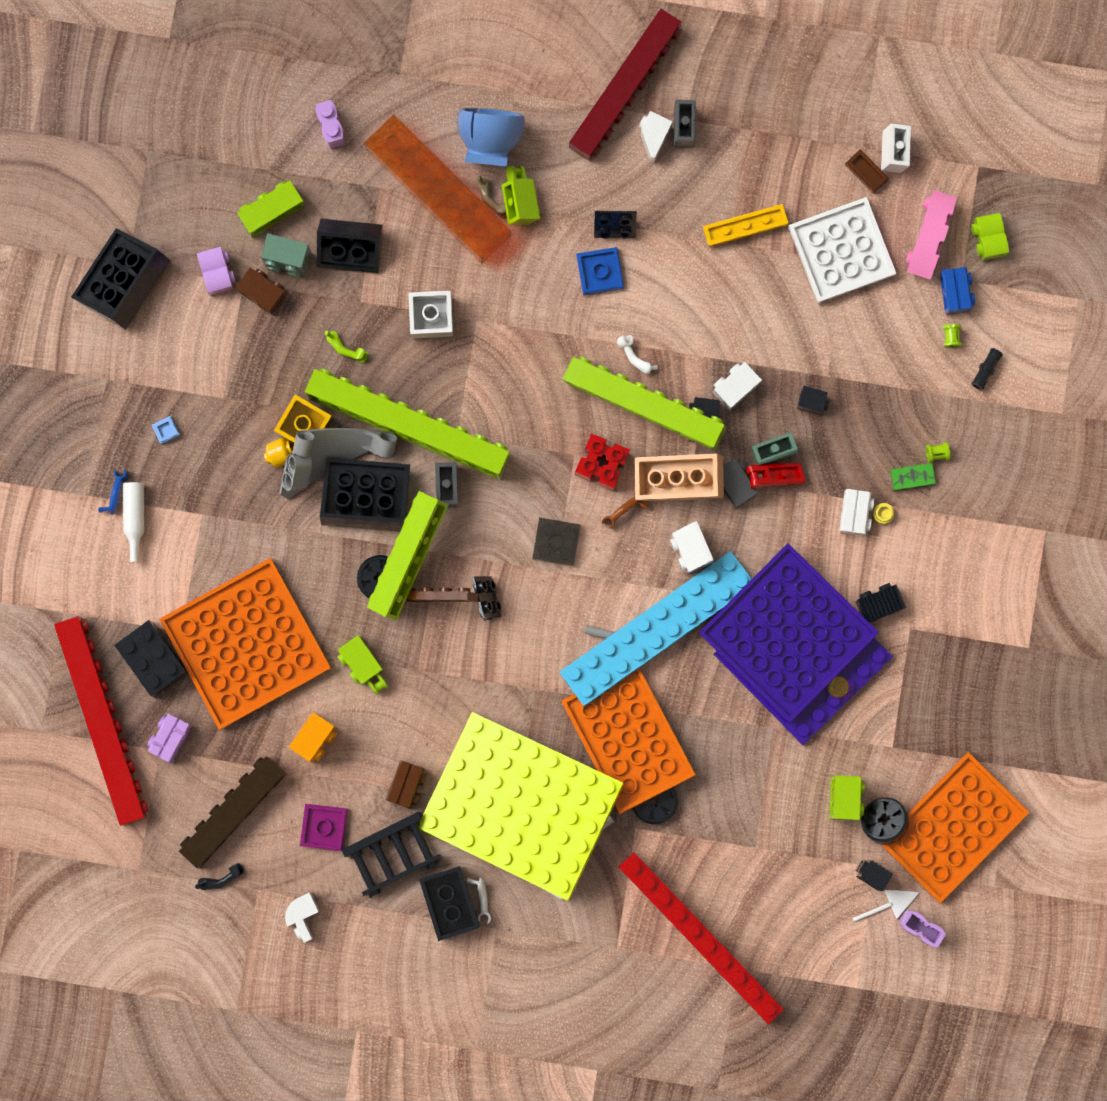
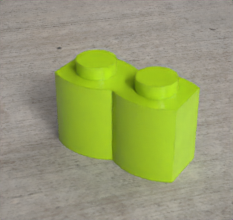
M996 213L976 217L973 221L974 224H971V231L978 240V244H976L977 255L981 256L982 261L1007 256L1009 254V246L1001 214Z

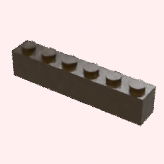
M268 756L264 759L260 757L253 764L255 769L250 774L246 772L239 779L240 785L235 790L232 788L223 797L225 801L221 806L217 804L209 812L211 815L206 822L202 820L195 827L194 830L197 832L191 838L187 836L181 842L180 846L182 848L178 852L197 869H200L286 776L287 773Z

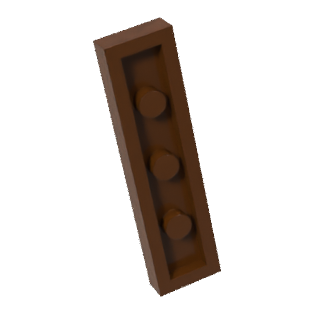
M411 588L405 602H478V593L470 592L471 588H458V591H452V588H439V591H434V588H421V591H416V588Z

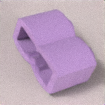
M328 100L316 104V114L322 127V134L329 149L344 146L345 136L339 123V116L334 103Z
M220 246L197 253L209 295L234 289L233 283L236 280L233 270H228L227 263H230L227 251H223Z
M906 910L898 922L903 930L917 935L920 941L932 947H938L946 935L941 927L927 922L921 914L915 911Z

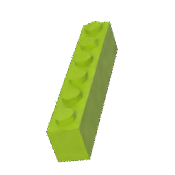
M418 492L413 500L410 512L404 520L401 532L395 540L392 552L387 558L384 570L378 578L375 590L369 598L367 608L397 621L449 504L423 492Z

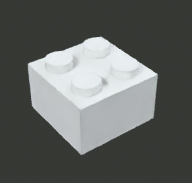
M451 291L409 293L410 335L412 339L453 337Z

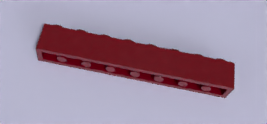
M660 8L570 140L569 148L588 161L592 157L596 158L602 149L600 145L604 139L606 141L609 140L614 131L612 130L615 123L619 124L625 116L623 111L627 106L631 107L636 100L634 95L638 89L643 90L648 82L646 78L649 73L653 74L659 66L658 60L660 57L667 55L671 48L669 44L673 39L676 41L681 34L680 20Z

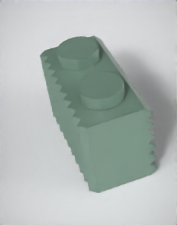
M791 432L785 433L784 436H777L772 440H765L764 443H757L751 449L755 465L770 464L795 455L798 452Z

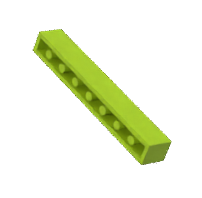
M580 356L579 359L572 358L562 379L566 384L716 451L726 430L725 425L722 424L723 420L715 416L711 418L703 415L704 412L695 407L692 410L684 407L685 403L680 400L666 399L667 395L657 390L654 393L646 390V385L640 382L635 384L628 382V377L619 373L615 376L609 373L610 370L602 365L595 367L591 365L590 360Z

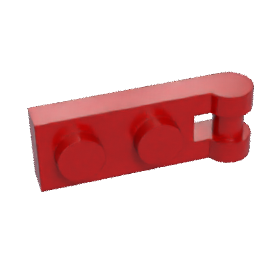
M801 462L751 465L746 468L747 475L751 479L749 482L751 489L803 485L806 482Z

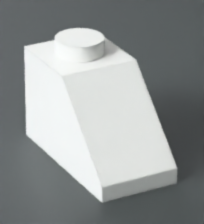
M652 111L649 112L648 116H643L639 127L642 128L641 137L649 160L654 163L672 128L673 121Z

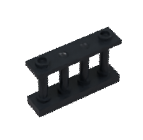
M416 812L341 849L344 857L350 856L351 859H354L368 888L362 892L363 896L368 894L371 898L381 893L380 888L424 866L430 869L439 864L440 854L433 857L419 828V821L422 820L420 812ZM405 828L412 831L426 860L416 866L413 865L400 838V831ZM387 837L393 841L406 868V871L396 876L380 846L382 845L380 840ZM368 846L370 850L373 849L387 880L375 885L361 856L363 854L361 850Z

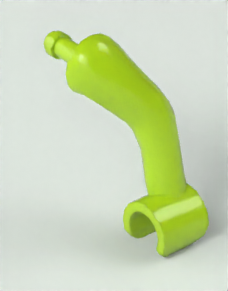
M325 331L327 341L338 354L353 358L361 363L366 361L368 352H365L364 349L358 348L357 351L349 350L343 346L337 332Z

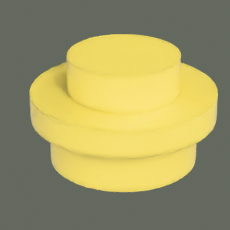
M880 503L874 508L873 517L878 523L887 524L894 518V509L887 503Z

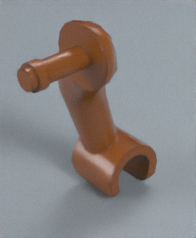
M633 497L620 506L611 516L604 517L602 524L605 522V519H610L612 521L610 529L615 525L617 519L635 507L636 504L645 510L649 506Z

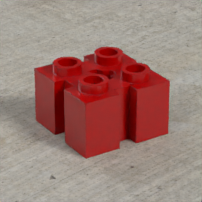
M591 433L585 447V453L588 456L587 458L581 456L575 470V476L589 482L592 477L599 480V486L614 491L620 477V472H617V468H624L630 454V449L616 443L613 448L606 445V439ZM604 458L608 465L604 464L603 467H600L597 460Z

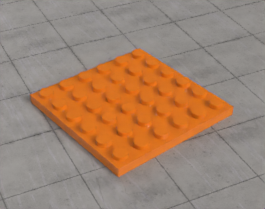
M272 558L263 561L159 619L219 730L332 669Z

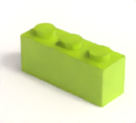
M283 181L275 186V190L258 196V200L252 204H244L240 207V211L237 214L253 238L303 208L305 204L292 182Z

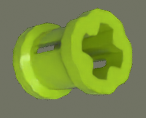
M960 324L943 325V330H945L944 348L962 347V342H960Z
M947 441L940 445H926L925 450L928 463L940 459L950 460V449Z

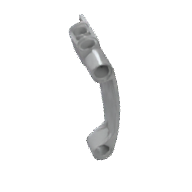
M325 428L298 431L295 437L293 452L286 458L279 493L289 500L324 476L326 458L352 460L369 451L376 456L393 457L397 436L390 432L355 428Z

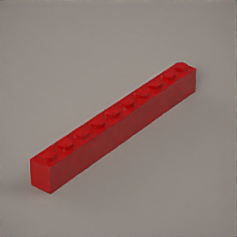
M79 616L56 623L54 627L119 825L125 826L148 818L146 814L149 812L148 805L145 800L142 801L140 792H142L139 780L135 781L133 772H136L134 763L128 759L126 753L129 752L125 739L122 740L120 732H122L120 721L118 719L115 720L113 714L116 711L112 699H108L106 692L109 691L106 680H102L100 674L103 671L99 659H95L93 652L96 651L93 640H89L87 632H89L88 623Z
M634 852L618 866L768 1025L784 1010Z

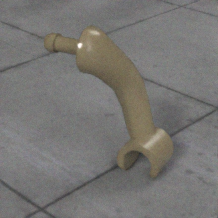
M477 176V187L482 201L501 218H506L505 203L499 205L493 201L490 196L489 181L486 178Z

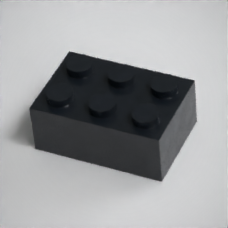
M150 620L114 645L151 697H157L188 674L185 666Z
M461 866L419 879L438 941L480 928Z

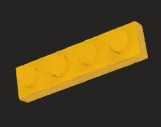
M780 204L703 226V232L708 247L787 226L789 223L784 206Z

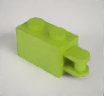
M509 165L506 168L507 182L501 185L508 225H530L540 219L533 179H526L523 166L515 168L513 165Z
M359 635L338 649L340 653L337 656L344 667L348 665L351 668L352 672L349 674L356 684L359 682L362 685L368 683L376 696L384 687L388 688V685L380 675L384 670ZM377 676L380 681L373 685L370 680Z

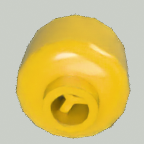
M282 437L268 443L264 453L266 462L272 464L275 468L285 466L287 456L293 452V442Z

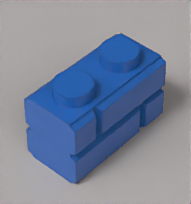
M967 267L942 270L939 275L945 315L970 312L973 305H975V295L970 293L969 286L972 285L971 273H967Z

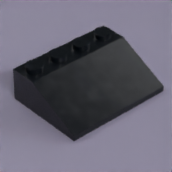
M115 228L71 298L126 330L171 260L158 249Z
M326 458L320 509L321 525L401 532L404 520L407 517L410 464Z

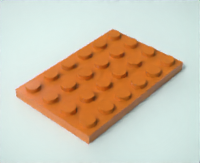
M640 668L585 707H583L575 694L561 701L595 769L624 783L615 803L619 815L696 776Z
M967 752L908 811L909 827L906 834L893 844L881 846L940 904L1030 812Z

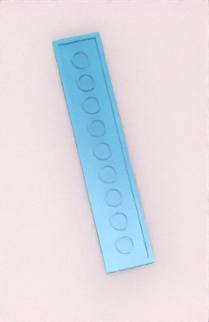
M731 551L562 669L559 674L583 707L587 706L721 611L751 580V577Z

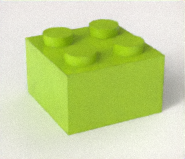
M831 776L829 819L860 820V816L864 815V803H860L861 794H864L865 782L861 781L860 776Z

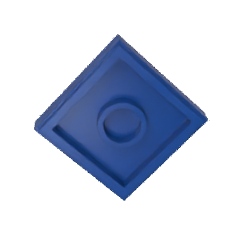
M617 247L576 254L583 295L624 289Z

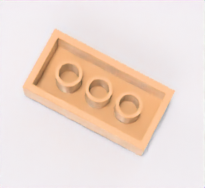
M719 454L637 457L635 458V498L641 502L724 498L723 456Z

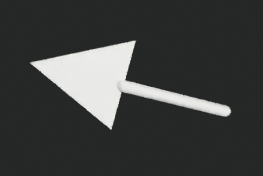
M884 890L889 903L853 918V921H858L889 907L892 908L896 919H898L919 892Z

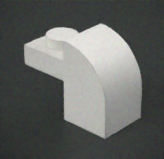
M312 892L291 902L285 915L287 927L296 924V928H294L295 934L304 943L313 939L305 918L320 912Z

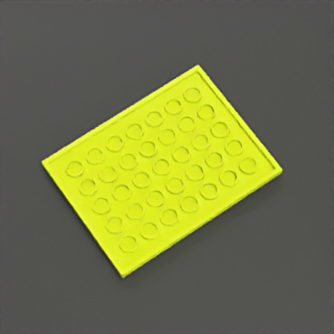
M472 712L425 809L422 820L419 822V828L569 901L624 783Z

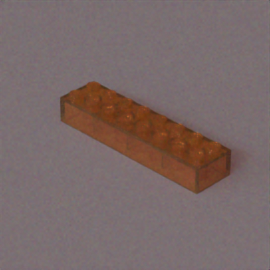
M394 114L364 142L366 150L481 264L511 236V230Z

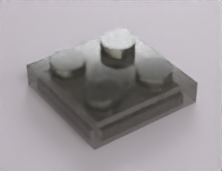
M539 517L532 560L574 567L581 524Z

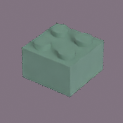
M267 233L261 259L265 267H268L267 270L279 273L281 270L288 272L287 275L299 278L300 276L306 277L312 252L307 243Z

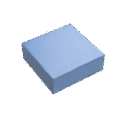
M171 416L152 425L161 445L180 436Z

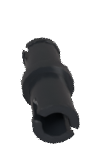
M995 348L990 349L985 361L980 363L979 371L971 383L974 388L978 390L984 389L989 377L995 373V367L1003 355L1002 352Z

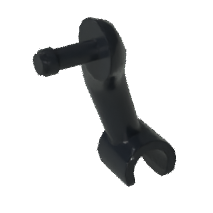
M237 863L228 868L230 873L221 879L200 878L195 888L201 890L221 889L233 879L242 875L244 869L240 863Z

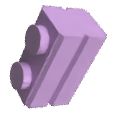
M168 713L167 716L163 715L157 726L160 729L157 735L153 734L147 746L150 747L148 752L169 763H173L193 726Z

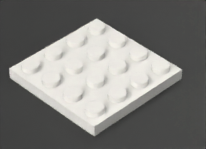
M867 197L788 226L817 303L896 275Z

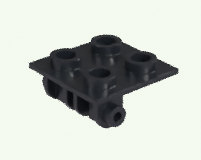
M595 211L594 238H636L637 211Z
M472 577L474 592L478 593L477 604L479 605L480 616L484 621L502 617L500 613L501 604L497 600L495 593L496 584L492 577Z

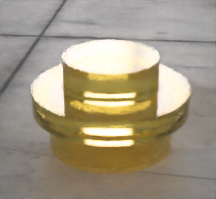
M836 676L827 685L829 694L837 698L844 696L849 689L847 680L841 676Z

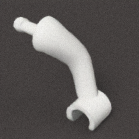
M628 335L626 338L625 336L618 338V346L624 349L633 366L645 374H649L651 370L658 369L657 365L651 366L649 362L642 361L634 354L631 347L633 343L631 335Z
M481 877L479 881L467 878V883L478 885L477 890L481 912L478 916V921L480 922L481 915L486 914L489 918L488 924L491 920V915L488 912L485 882Z

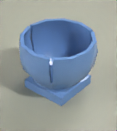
M460 108L457 124L458 134L468 149L465 162L507 167L510 158L509 153L522 139L525 128L524 115L495 109Z

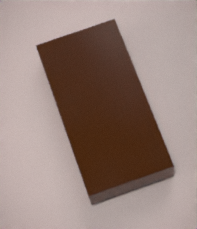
M861 149L845 163V166L873 194L889 180Z

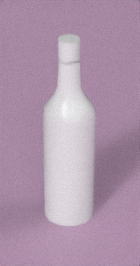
M138 482L123 483V531L130 543L131 563L139 562V541L145 532L144 483Z

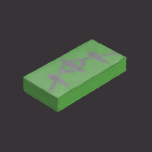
M932 463L890 470L893 491L936 484Z

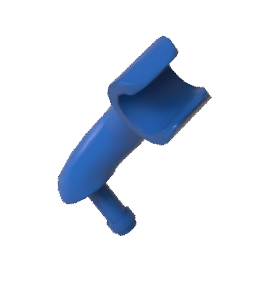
M125 469L123 476H118L117 470L114 471L116 479L112 488L109 507H99V512L110 511L111 515L116 512L121 485L128 479V473Z

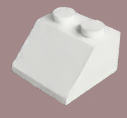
M697 521L672 533L673 539H670V543L674 552L677 550L681 558L678 559L682 571L686 570L689 574L712 564L713 557Z

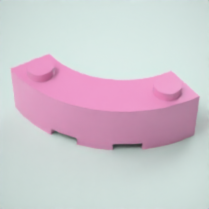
M936 190L932 191L930 197L926 196L923 208L926 209L913 252H908L905 261L908 264L907 272L931 280L942 244L939 242L944 243L949 228L950 216L953 214L957 197Z

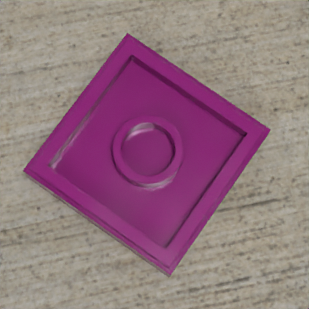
M305 804L300 846L341 851L343 849L348 809Z

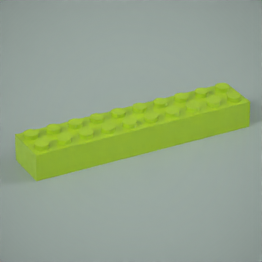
M321 368L320 371L314 369L305 389L308 399L380 430L393 433L401 439L493 478L501 479L510 459L506 446L495 442V445L488 443L487 438L478 434L475 437L469 435L468 430L460 426H456L455 429L448 425L449 422L441 418L434 420L425 411L418 409L415 412L410 409L408 404L398 401V404L390 400L389 396L382 393L375 395L366 386L360 385L356 387L347 378L340 377V379L332 376V372Z

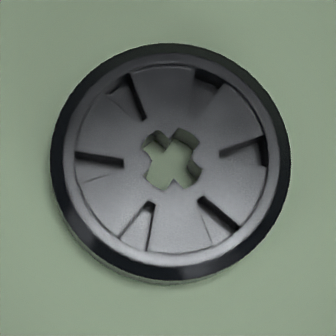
M375 555L369 557L358 569L357 584L360 591L368 599L378 583L374 578L375 576L378 577V573L383 572L388 556Z
M674 787L658 795L660 800L657 807L654 805L650 806L648 803L650 800L632 808L634 814L641 821L648 824H661L669 820L674 815L678 805V797Z
M883 797L873 800L866 806L864 815L861 817V825L871 841L881 845H889L899 841L906 834L909 827V816L899 801ZM883 817L888 818L887 825H883L881 822Z

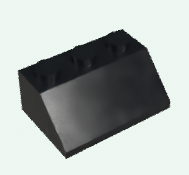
M321 218L317 230L316 267L378 273L383 225Z

